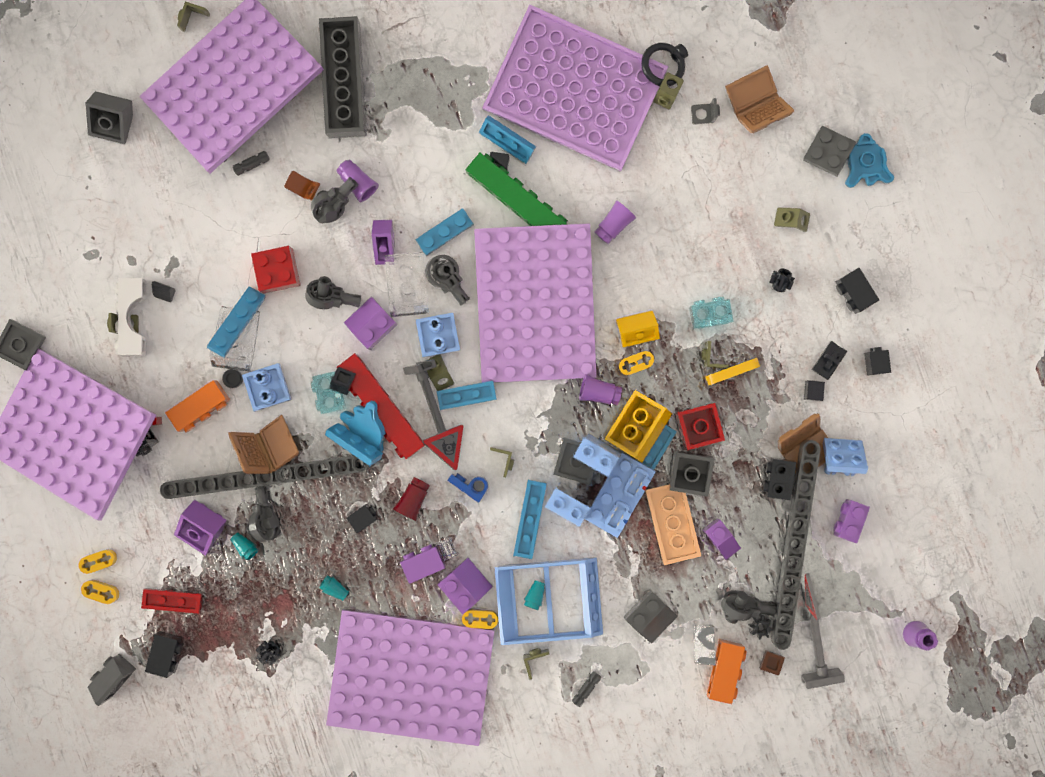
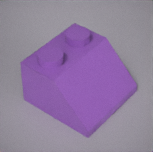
M372 297L344 322L368 350H371L398 325Z
M194 499L181 514L174 536L206 556L223 531L227 520Z
M469 558L465 559L438 583L440 589L462 615L493 587Z

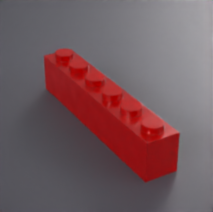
M354 353L337 366V368L340 367L356 373L350 392L354 397L359 396L362 400L361 406L365 407L370 401L377 403L378 417L385 428L384 437L389 443L393 442L397 448L394 450L400 458L408 459L425 446L422 443V439L358 354Z

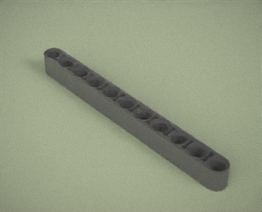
M805 440L800 444L775 605L776 613L772 625L774 630L771 631L772 643L781 650H785L790 646L794 628L820 457V445L813 440ZM809 443L814 446V451L811 454L806 452V446ZM809 462L811 464V470L808 473H805L803 471V465ZM802 482L808 483V489L805 492L800 490ZM800 501H804L806 505L802 511L797 509V504ZM797 520H801L803 523L802 528L799 530L794 528V523ZM795 539H799V547L793 549L791 547V542ZM796 558V566L790 568L788 566L789 560ZM792 577L794 583L792 586L787 587L785 581L787 578ZM791 597V603L784 606L782 604L783 599ZM788 616V622L781 625L779 623L780 618ZM784 635L785 641L780 644L777 643V637Z
M346 456L283 465L278 470L270 473V480L268 482L263 480V474H248L251 476V482L246 484L243 480L246 473L243 471L169 481L161 485L160 494L163 498L173 499L359 473L368 470L370 466L366 464L361 469L357 466L359 458L356 456ZM341 460L347 463L345 471H341L338 468V463ZM322 463L328 467V471L325 474L319 470V466ZM302 466H306L309 470L306 477L300 473ZM284 468L290 473L288 479H284L281 475ZM226 477L232 479L230 487H227L224 483ZM208 479L213 482L211 490L207 489L205 485ZM189 482H191L194 486V490L192 492H189L187 490V484ZM169 485H172L175 489L173 495L168 493Z

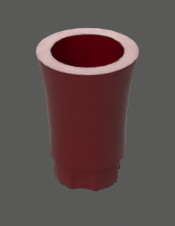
M413 477L411 484H408L393 510L417 521L419 511L428 493L426 491L430 485Z

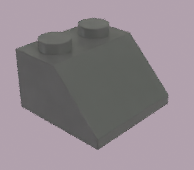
M95 91L85 102L88 135L125 144L133 118L132 100Z
M674 450L669 490L708 497L715 458L710 455Z
M651 589L624 616L625 620L651 644L678 617Z
M120 654L114 657L110 656L103 663L104 668L102 671H97L90 678L92 682L88 686V690L98 707L111 699L136 670Z

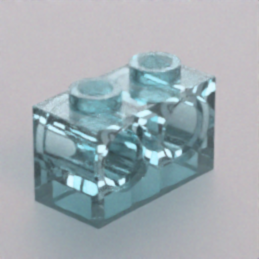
M724 297L713 298V302L705 303V300L693 302L694 305L689 307L693 330L734 322L730 299L724 300ZM717 306L724 308L725 313L723 316H719L716 313ZM699 309L705 311V319L698 318L697 311Z
M336 371L312 377L311 388L313 393L316 392L318 399L315 400L317 411H320L321 414L346 409L343 394L331 390L330 386L325 390L321 387L322 380L328 379L331 382ZM329 397L334 400L332 408H328L325 405V401Z

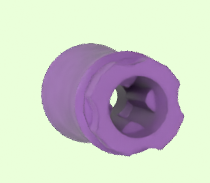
M350 159L342 162L337 168L336 172L344 182L349 177H352L358 183V187L352 192L360 203L370 198L378 189L379 184Z
M616 200L612 209L598 225L599 227L594 233L605 243L609 244L627 225L636 219V216Z
M585 374L580 388L579 400L618 405L622 387Z
M912 621L905 626L903 638L909 646L929 651L938 645L936 634L923 622Z

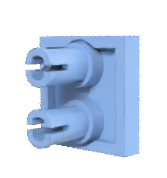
M454 313L416 319L423 358L460 351Z
M280 363L242 375L254 412L291 400Z
M824 438L822 444L826 460L824 468L826 474L830 475L831 472L832 475H835L836 472H843L846 476H849L850 473L851 476H854L856 473L867 474L868 465L861 440Z

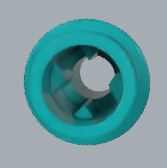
M239 532L231 537L230 541L242 559L245 558L249 561L257 554V545Z
M329 575L324 578L319 586L322 593L342 601L349 593L337 579Z
M534 581L524 598V606L539 610L540 606L542 607L544 583Z

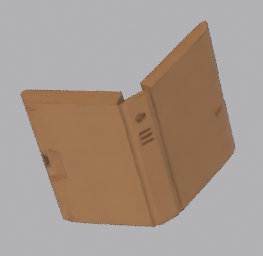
M768 65L725 86L739 122L750 133L754 134L766 128L769 124L792 115L794 109L777 94L778 91Z
M814 413L802 421V425L794 430H789L779 437V451L785 459L794 460L796 467L799 447L805 440H813L820 445L818 467L826 463L822 443L824 438L828 437L820 427L821 416L818 413ZM809 443L806 446V452L811 454L814 451V446ZM809 462L803 465V471L808 473L811 470Z
M283 415L270 422L257 434L245 432L228 433L241 468L246 474H270L299 454Z

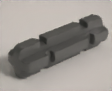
M266 151L258 153V156L254 155L241 161V164L233 165V170L236 175H241L245 170L249 171L261 165L260 163L268 162L270 160Z
M594 671L590 674L589 680H586L578 691L579 694H576L572 699L576 706H582L585 702L584 699L588 698L595 688V684H598L601 680V676Z

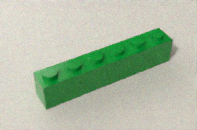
M479 152L465 169L466 174L528 225H568V220L561 214L557 216L553 213V208L548 203L544 202L542 204L537 199V194L532 190H525L522 187L524 184L516 177L512 179L508 176L509 172L501 165L499 167L493 163L494 159L487 153L483 155Z

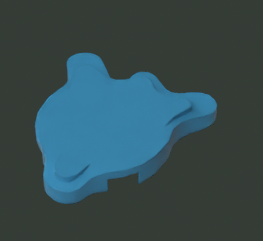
M862 134L848 157L850 173L845 182L846 186L853 188L861 179L865 180L867 186H872L877 181H882L886 184L891 183L894 180V175L887 168V156L884 148L876 144V141L872 139L870 134Z
M375 401L368 402L365 407L360 405L354 407L355 415L349 411H344L340 414V419L347 424L351 432L376 447L380 452H383L384 441L382 440L383 435H385V428L378 417V406Z

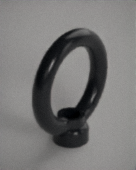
M655 43L645 50L641 66L645 77L651 83L661 86L663 79L656 77L649 67L651 55L660 50L671 54L672 59L678 64L675 76L682 79L685 72L684 59L688 57V51L684 45L678 44L673 46L668 43ZM674 80L667 81L668 87L677 84Z

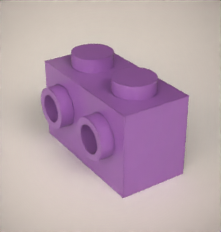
M846 499L841 506V514L839 520L835 523L833 535L858 543L870 507Z
M429 544L421 548L422 552L418 554L411 552L403 556L404 560L400 564L409 584L445 569L446 565L437 545L432 547Z

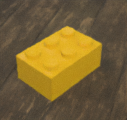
M635 390L605 437V440L642 463L673 413Z

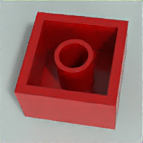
M290 246L251 253L259 292L264 294L301 286L294 251Z
M715 403L675 413L685 450L725 441Z

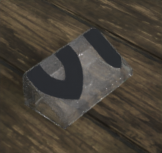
M693 625L694 664L716 665L715 627L713 625Z

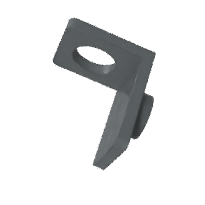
M713 98L710 104L691 106L692 124H706L716 121L717 117L720 116V106L717 104L716 98ZM698 109L706 111L707 116L705 119H698L696 117Z

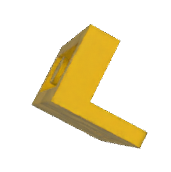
M653 311L616 319L623 348L660 339L658 323Z

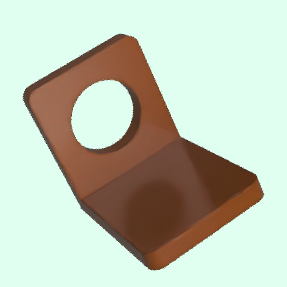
M291 171L284 188L304 199L312 201L320 183L311 181L301 174Z

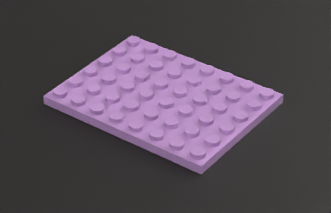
M244 0L139 97L204 169L211 174L324 69L258 0Z
M529 4L482 108L498 117L621 171L659 86L651 83L645 77L641 66L642 54ZM651 58L649 59V67L656 77L663 79L668 66Z
M590 224L474 229L482 383L488 381L511 382L584 378L585 374L596 378Z
M38 349L36 354L33 355L27 371L24 370L0 416V461L94 519L102 521L156 414L42 349Z
M343 609L326 726L479 746L495 630L469 628L465 625Z

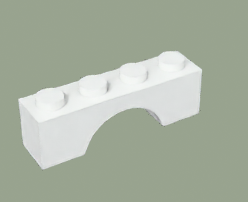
M118 278V283L115 286L116 294L118 295V302L115 304V311L118 314V321L115 323V331L118 333V340L115 341V351L120 356H146V337L138 334L133 329L130 319L134 307L146 300V280L143 278Z

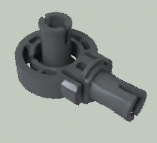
M349 177L339 188L332 187L328 192L325 190L318 192L311 202V211L314 218L321 224L338 220L345 211V205L349 202L347 196L358 187V183L352 177Z
M438 255L428 261L425 274L430 284L441 288L444 293L451 292L460 306L466 303L470 297L460 286V282L463 279L459 275L457 262L448 255Z
M326 276L311 281L306 288V301L317 309L340 308L342 304L360 307L361 295L345 293L343 288L336 287L331 282V279Z
M267 486L255 488L256 505L252 506L253 513L250 515L249 524L247 525L248 534L252 535L259 542L273 540L280 532L279 519L274 513V507L268 502Z
M728 591L721 601V607L727 614L726 620L732 624H736L738 620L746 621L751 617L758 618L759 614L774 616L776 613L774 603L760 602L758 598L748 596V594L742 591Z

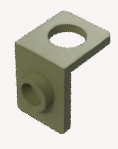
M185 1L183 9L178 13V28L185 32L192 11L208 17L210 16L209 11L204 7Z
M667 72L653 102L670 110L684 80ZM674 80L677 83V87L674 89L669 88L667 81Z
M779 207L777 208L774 226L797 228L807 232L810 213L800 208ZM804 216L805 221H804V224H803V226H802L801 220H802V217Z
M108 314L107 327L110 333L118 334L115 331L118 314ZM131 315L130 319L134 322L133 329L139 333V316Z
M706 341L705 349H702L701 355L702 360H704V367L729 368V365L710 364L711 341Z
M441 354L428 359H434L437 366L427 371L436 390L441 391L453 385L454 381L446 368ZM440 379H448V381L445 384H438V381Z
M490 447L491 451L508 454L503 476L506 478L508 470L512 471L514 460L511 459L512 452Z
M536 648L530 650V654L524 655L529 680H532V673L528 660L549 655V649L541 650Z

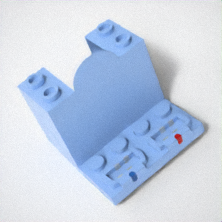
M588 433L573 457L608 477L591 508L558 490V486L545 507L579 527L585 519L618 538L656 471Z

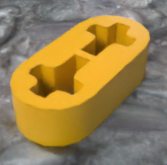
M643 351L624 358L619 363V371L623 375H631L647 369L653 365L654 356L648 351ZM644 354L646 357H650L648 365H645V363L638 364L637 361L641 360ZM625 361L628 364L635 363V366L630 368V372L622 369Z
M110 549L88 555L79 561V569L81 572L89 574L110 567L117 561V555ZM106 555L111 556V559L108 561H100ZM87 560L88 562L95 561L96 563L95 565L90 566V568L85 567Z
M97 580L86 581L81 586V593L84 597L104 604H111L119 598L120 593L115 586ZM93 585V589L98 590V592L89 593L90 590L87 589V586ZM111 590L113 597L107 599L108 595L102 592H109Z
M469 609L462 615V622L469 628L492 629L498 624V615L492 610ZM472 613L473 617H478L479 620H473L472 623H468L469 621L465 617ZM490 614L495 621L488 624L486 620H481V618H487Z

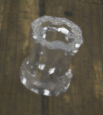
M452 536L437 542L444 556L442 558L443 561L459 555V552L455 550Z

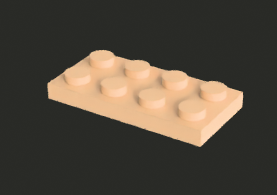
M670 484L645 490L663 565L701 556L686 493L670 491Z

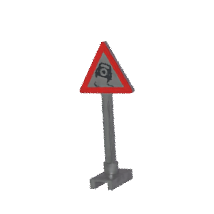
M809 573L805 574V606L810 611V625L817 665H815L816 672L801 675L802 682L806 684L807 689L845 682V677L839 668L828 670L827 664H825L818 621L821 620L810 575Z

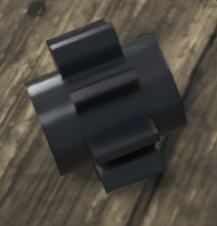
M781 268L778 272L773 271L769 283L772 284V288L775 291L785 292L786 289L791 290L795 278L792 277V273L789 270Z
M760 615L758 619L753 618L752 624H748L753 629L750 634L755 635L757 633L759 640H761L762 636L769 638V631L774 630L769 626L772 621L770 619L764 621V615ZM760 623L763 625V626H762V627H763V630H762V631L759 630V626H758V625H759Z
M263 641L255 650L258 652L256 659L262 665L269 663L272 666L281 656L278 654L280 647L274 641L269 643Z

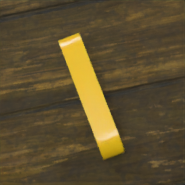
M754 358L705 376L709 386L758 368L760 364L758 358Z

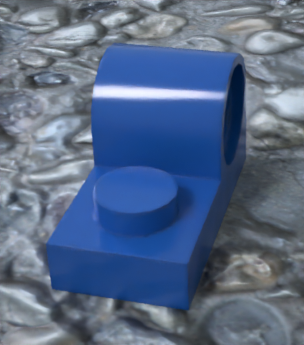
M459 473L456 475L451 474L447 481L479 503L488 489L487 480L484 477L478 476L468 485L465 483L467 479ZM475 481H482L484 483L482 491L474 489Z

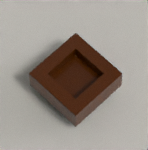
M765 650L759 668L779 676L785 657Z

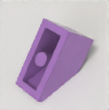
M373 220L371 234L375 265L394 264L392 220Z
M716 518L702 529L725 560L741 549L734 536L720 519Z

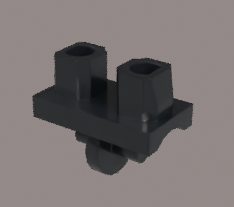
M830 341L811 370L829 380L848 351Z

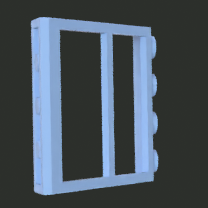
M597 558L511 564L495 567L501 645L583 639L603 634ZM579 564L585 631L554 633L549 566ZM544 567L549 634L518 636L513 569Z

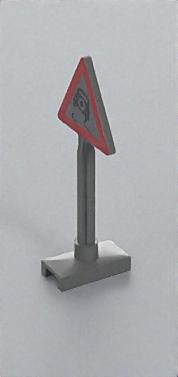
M435 360L420 361L416 365L404 367L405 375L416 374L418 382L421 383L438 434L424 439L422 443L450 468L457 470L463 425H458L449 430H446L427 373L428 370L437 367Z

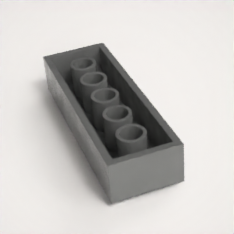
M357 16L319 18L321 66L324 69L322 71L325 134L328 138L367 136L359 19Z

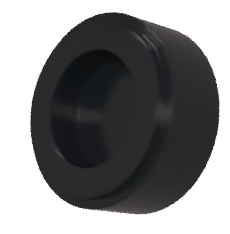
M229 369L224 372L222 381L229 388H237L242 384L243 377L240 371Z

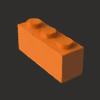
M212 380L165 413L178 432L185 431L187 433L196 427L194 424L201 420L203 422L210 418L211 412L214 410L220 411L226 407V402L230 398L217 380Z
M719 639L715 664L712 668L706 694L709 699L727 704H732L733 699L736 700L738 688H736L737 680L740 681L742 676V669L740 667L742 661H745L747 653L742 644Z

